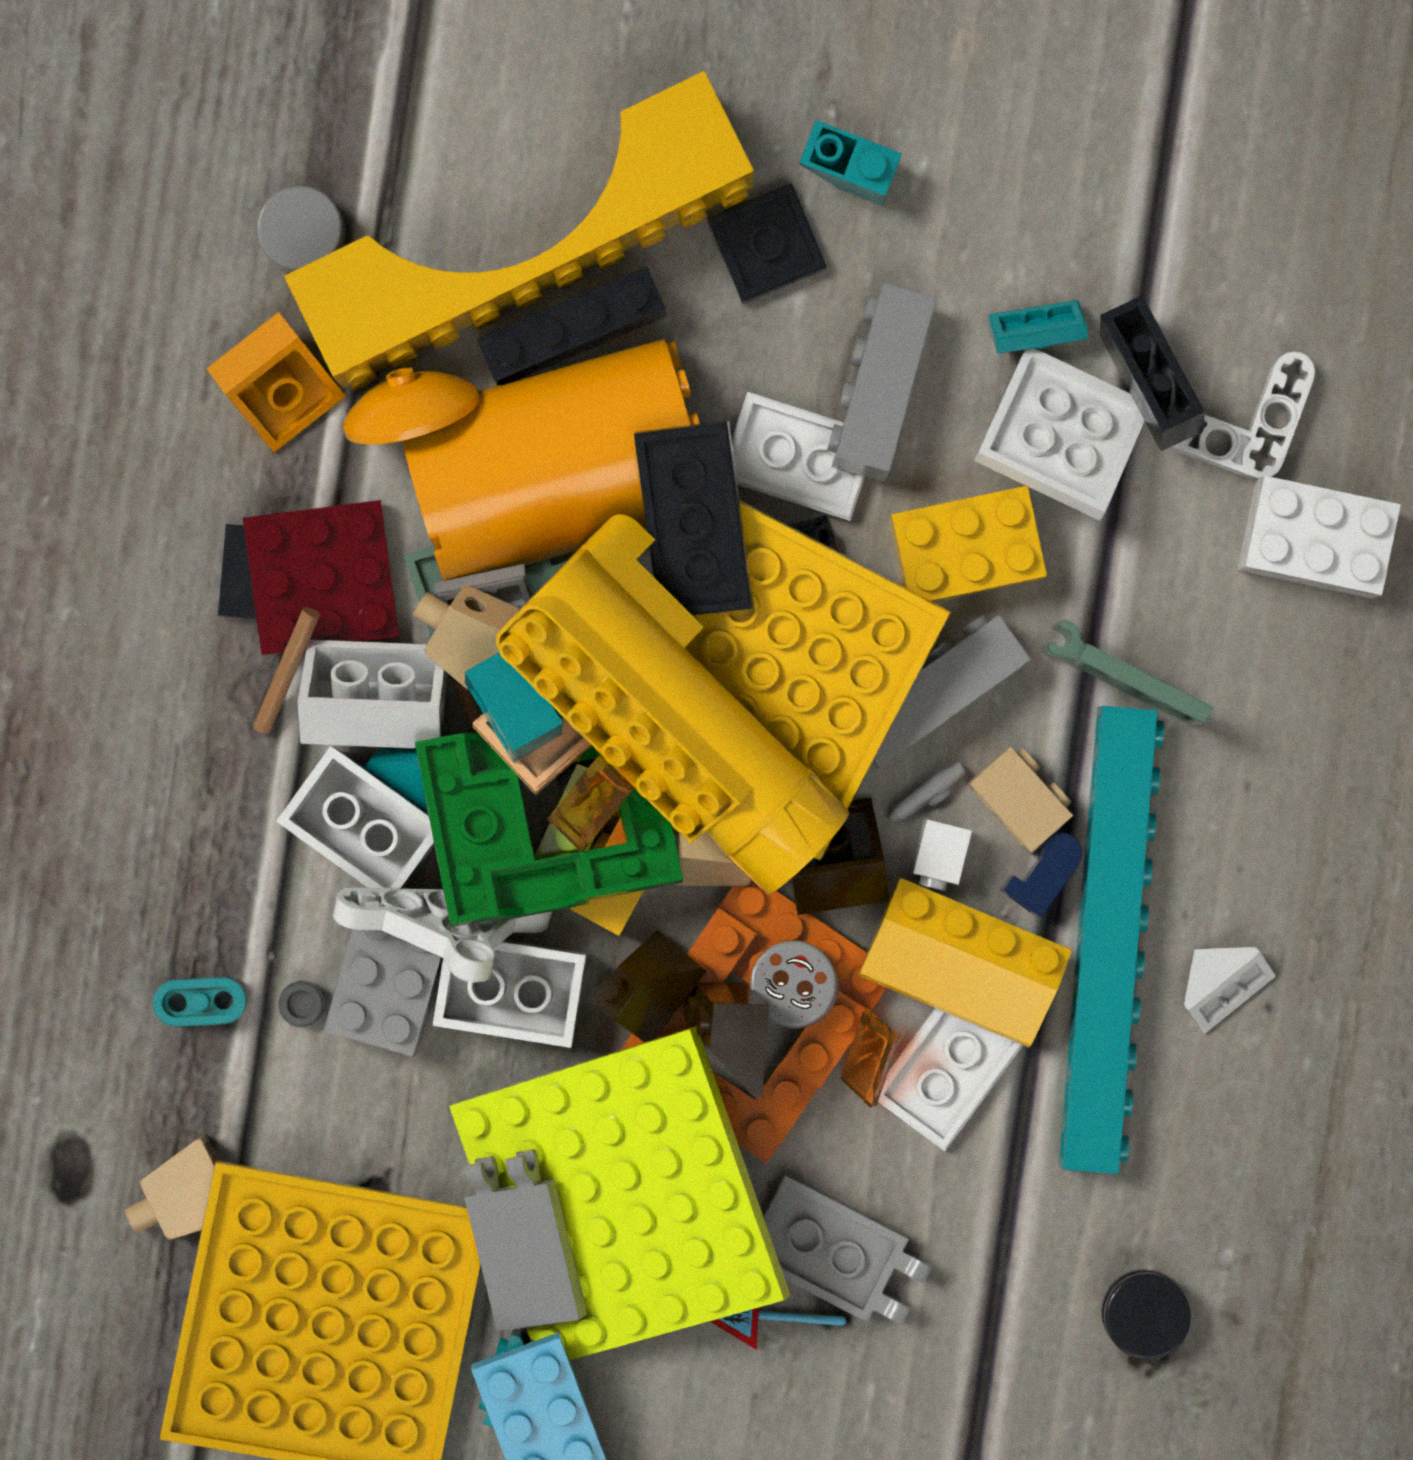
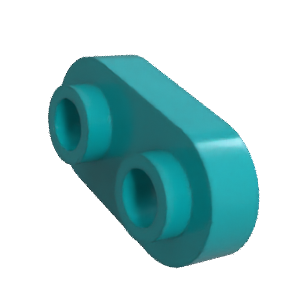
M230 977L171 980L161 985L153 998V1008L156 1016L160 1021L170 1026L227 1024L240 1018L248 1004V996L244 986L236 979ZM222 991L230 993L233 998V1003L228 1009L220 1007L217 1003V996ZM175 994H182L186 998L187 1005L183 1011H177L171 1005V999Z

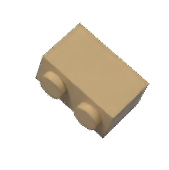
M1007 747L966 785L1027 853H1032L1073 816L1066 808L1071 801L1054 782L1048 787L1035 774L1040 769V766L1026 750L1021 748L1016 753L1012 747Z

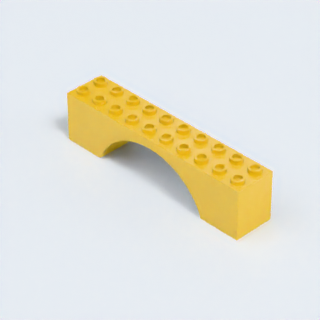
M705 71L620 111L621 134L618 154L611 176L599 200L586 218L567 237L532 259L492 271H443L421 266L403 259L383 248L367 235L285 275L284 278L332 376L342 388L350 385L352 390L362 388L377 379L375 372L390 365H392L394 370L403 368L419 358L416 352L433 345L435 350L446 347L460 338L459 331L473 324L476 329L487 327L501 318L500 311L516 304L518 309L528 307L542 298L541 291L555 284L558 285L559 289L571 286L584 278L582 271L596 264L599 265L600 269L614 265L625 258L623 251L637 244H640L642 249L648 248L666 238L664 231L680 223L683 229L691 227L708 217L705 212L706 210L721 203L724 208H729L748 198L747 190L753 188L754 170Z

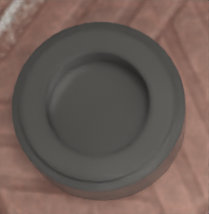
M305 980L296 981L289 984L280 994L278 1001L279 1012L282 1018L290 1025L307 1027L316 1023L323 1016L326 1009V998L321 988L315 983Z

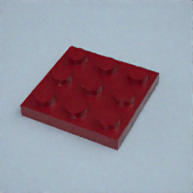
M381 500L242 518L261 656L284 653L304 607L312 608L320 614L310 640L368 642L399 637Z

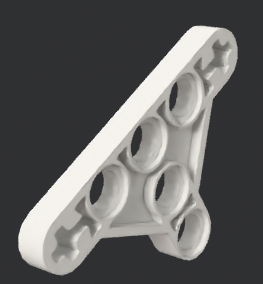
M352 887L344 888L338 892L333 919L338 924L350 929L382 930L442 957L451 973L459 979L468 982H484L491 976L496 956L494 948L513 932L538 933L547 930L553 911L499 922L493 919L450 928L443 889Z

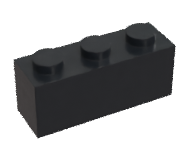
M1139 296L1100 314V337L1160 450L1168 449L1202 433L1205 411L1144 297Z

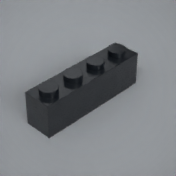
M646 266L480 337L477 341L494 381L498 386L522 379L666 317V308Z

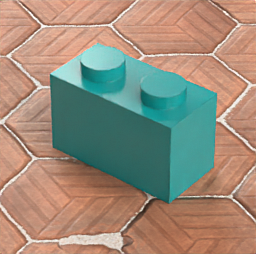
M499 652L465 671V685L512 762L519 760L562 735L563 723L561 719L564 717L544 697L540 696L501 657Z

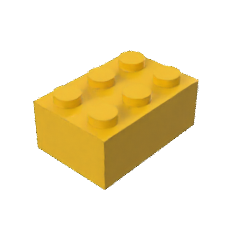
M1028 486L891 514L889 517L903 587L934 603L1035 582L1047 577Z

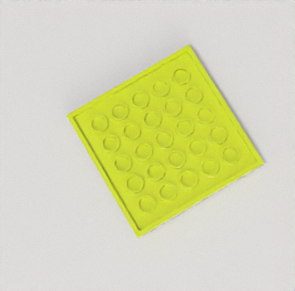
M697 1026L465 1099L449 1106L469 1164H474L478 1158L494 1156L498 1168L500 1187L516 1185L508 1175L506 1159L516 1157L517 1152L535 1149L538 1156L542 1181L555 1180L587 1315L580 1320L526 1327L531 1342L559 1332L569 1359L573 1360L780 1302L791 1295L700 1035H697Z

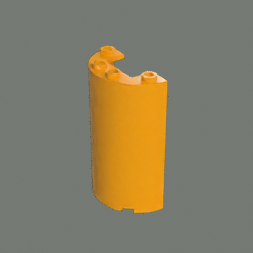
M661 339L478 391L480 397L478 405L462 419L437 431L402 441L427 534H429L436 550L434 551V556L443 581L521 564L526 566L575 552L609 518L617 514L633 518L647 531L634 433L636 431L700 424L697 412L687 414L683 398L690 397L691 392L684 369L675 371L682 368L675 342L666 344L665 339Z

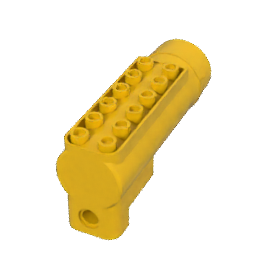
M623 514L614 515L498 631L496 635L497 649L501 657L540 696L544 697L569 722L572 728L578 731L642 797L647 799L671 823L674 829L680 832L690 843H693L706 832L732 863L767 894H771L795 876L830 841L848 818L849 811L809 767H806L794 757L685 649L702 630L703 626L637 561L655 539L633 518Z

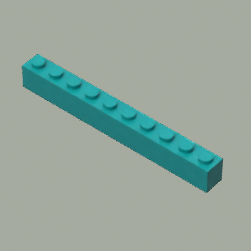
M1113 706L1097 707L1058 1165L1064 1170L1119 1174L1120 1163L1126 1164L1128 1160L1129 1136L1122 1135L1123 1117H1131L1133 1107V1090L1126 1089L1127 1071L1135 1070L1137 1059V1044L1130 1043L1131 1024H1139L1141 999L1140 997H1134L1135 978L1142 979L1145 964L1144 951H1138L1139 932L1146 933L1149 917L1148 905L1141 904L1143 886L1150 887L1153 868L1152 859H1145L1147 840L1153 841L1156 832V813H1149L1151 794L1157 795L1160 785V767H1153L1155 748H1162L1164 738V721H1157L1158 710Z

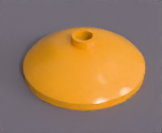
M413 368L397 369L386 375V381L369 389L349 410L343 422V430L349 441L366 445L386 444L416 438L442 429L468 415L478 405L480 401L479 393L473 383L459 376L439 371L414 372Z

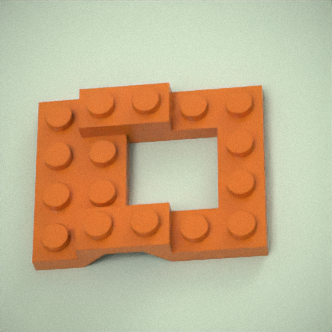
M751 879L749 885L731 887L688 951L687 955L707 971L699 982L723 983L730 972H733L750 984L751 973L758 958L771 946L792 940L812 944L824 952L834 964L839 978V993L834 1007L823 1020L813 1026L801 1029L764 1083L763 1097L753 1098L712 1070L738 1145L767 1164L818 1088H821L872 1013L871 1010L886 990V987L858 976L867 952L810 913L797 915L796 904L778 891L767 894ZM685 1001L655 1039L690 1028V1024H686L684 1018ZM631 1034L621 1050L645 1042Z

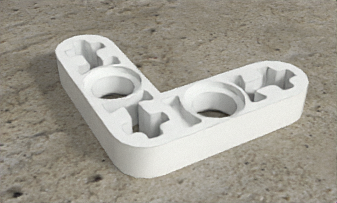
M1295 351L1285 353L1275 361L1271 367L1249 430L1205 415V427L1203 432L1197 437L1196 449L1188 445L1193 437L1168 449L1252 480H1258L1264 475L1272 477L1279 472L1283 465L1315 375L1313 362L1305 354ZM1293 362L1299 364L1298 372L1304 375V380L1298 379L1292 384L1288 394L1297 395L1296 402L1286 395L1272 394L1273 387L1280 392L1285 386L1287 375L1281 372V367L1287 368ZM1270 404H1281L1288 410L1289 422L1286 427L1274 429L1266 423L1264 414ZM1257 430L1267 437L1282 438L1281 445L1275 441L1270 443L1267 458L1273 460L1272 466L1266 465L1260 471L1254 469L1256 461L1249 458L1250 452L1257 453L1260 451L1265 440L1263 437H1256ZM1222 431L1230 438L1231 445L1226 455L1215 456L1207 450L1205 442L1210 432Z

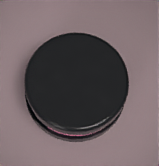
M1148 1269L1127 1272L1110 1285L1102 1301V1322L1108 1336L1121 1351L1131 1357L1153 1360L1169 1355L1182 1344L1189 1331L1191 1311L1188 1300L1179 1286L1160 1272Z

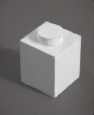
M924 819L911 873L921 875L919 885L946 891L948 882L959 885L972 833L971 830Z

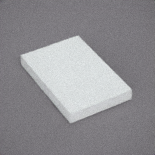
M747 392L732 438L738 487L850 522L865 476L831 467L835 453L827 451L834 424L843 426V422Z
M934 1008L870 1096L935 1145L946 1151L1023 1045Z

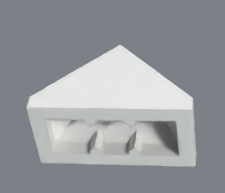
M1256 947L1194 949L1184 1006L1200 1030L1205 1034L1275 978L1276 975Z

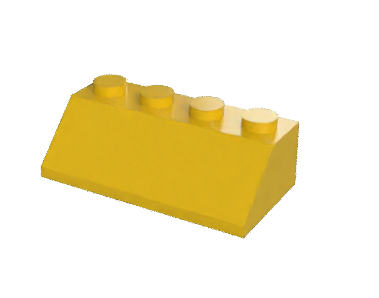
M900 878L889 896V901H887L858 976L1030 1048L1056 995L1072 950Z

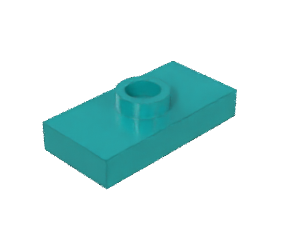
M1079 300L988 315L989 329L997 354L1030 348L1043 349L1050 345L1088 339L1087 324Z

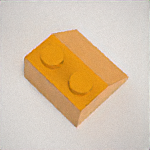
M279 312L206 368L224 394L274 453L346 397Z

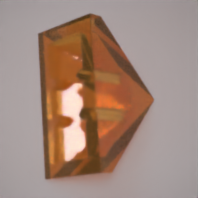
M600 755L585 771L547 820L581 852L589 845L635 788Z
M868 1009L862 1013L841 1080L871 1108L878 1104L900 1037L873 1011Z

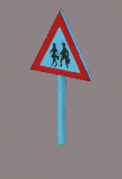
M760 1307L709 1321L756 1350L759 1320L840 1326L846 1324V1318L843 1316L759 1310Z

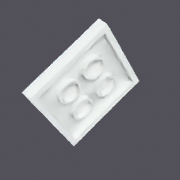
M1035 348L1025 349L974 461L1100 521L1107 510L1145 420L1130 393Z

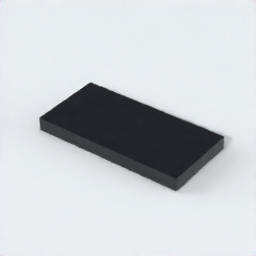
M729 420L636 431L634 433L647 532L655 539L649 546L654 578L692 616L752 609L754 603Z

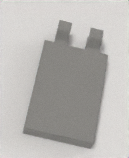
M535 1149L517 1152L516 1157L506 1159L508 1175L516 1183L514 1186L500 1187L498 1168L494 1156L478 1158L474 1164L464 1166L466 1180L475 1190V1192L468 1194L464 1198L496 1330L504 1331L580 1320L587 1315L555 1180L542 1181L539 1171V1160Z
M787 1174L784 1176L764 1216L786 1281L865 1322H868L874 1310L903 1325L911 1305L884 1293L883 1290L894 1269L924 1283L932 1267L931 1263L903 1251L909 1237Z

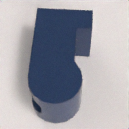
M1067 833L1052 834L1039 846L1038 859L1021 881L1016 876L1010 875L999 891L1035 917L1041 918L1079 865L1082 858L1080 843L1075 837Z

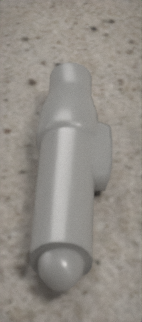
M958 761L949 768L939 771L930 777L926 783L892 806V810L888 814V820L890 822H903L926 804L930 806L938 804L952 792L951 787L967 772Z

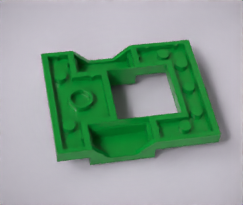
M459 733L415 742L450 928L493 919L499 922L589 904L591 900L683 882L671 823L647 799L642 797L611 764L610 768L626 843L534 860L518 776L479 733ZM591 746L573 763L603 756Z

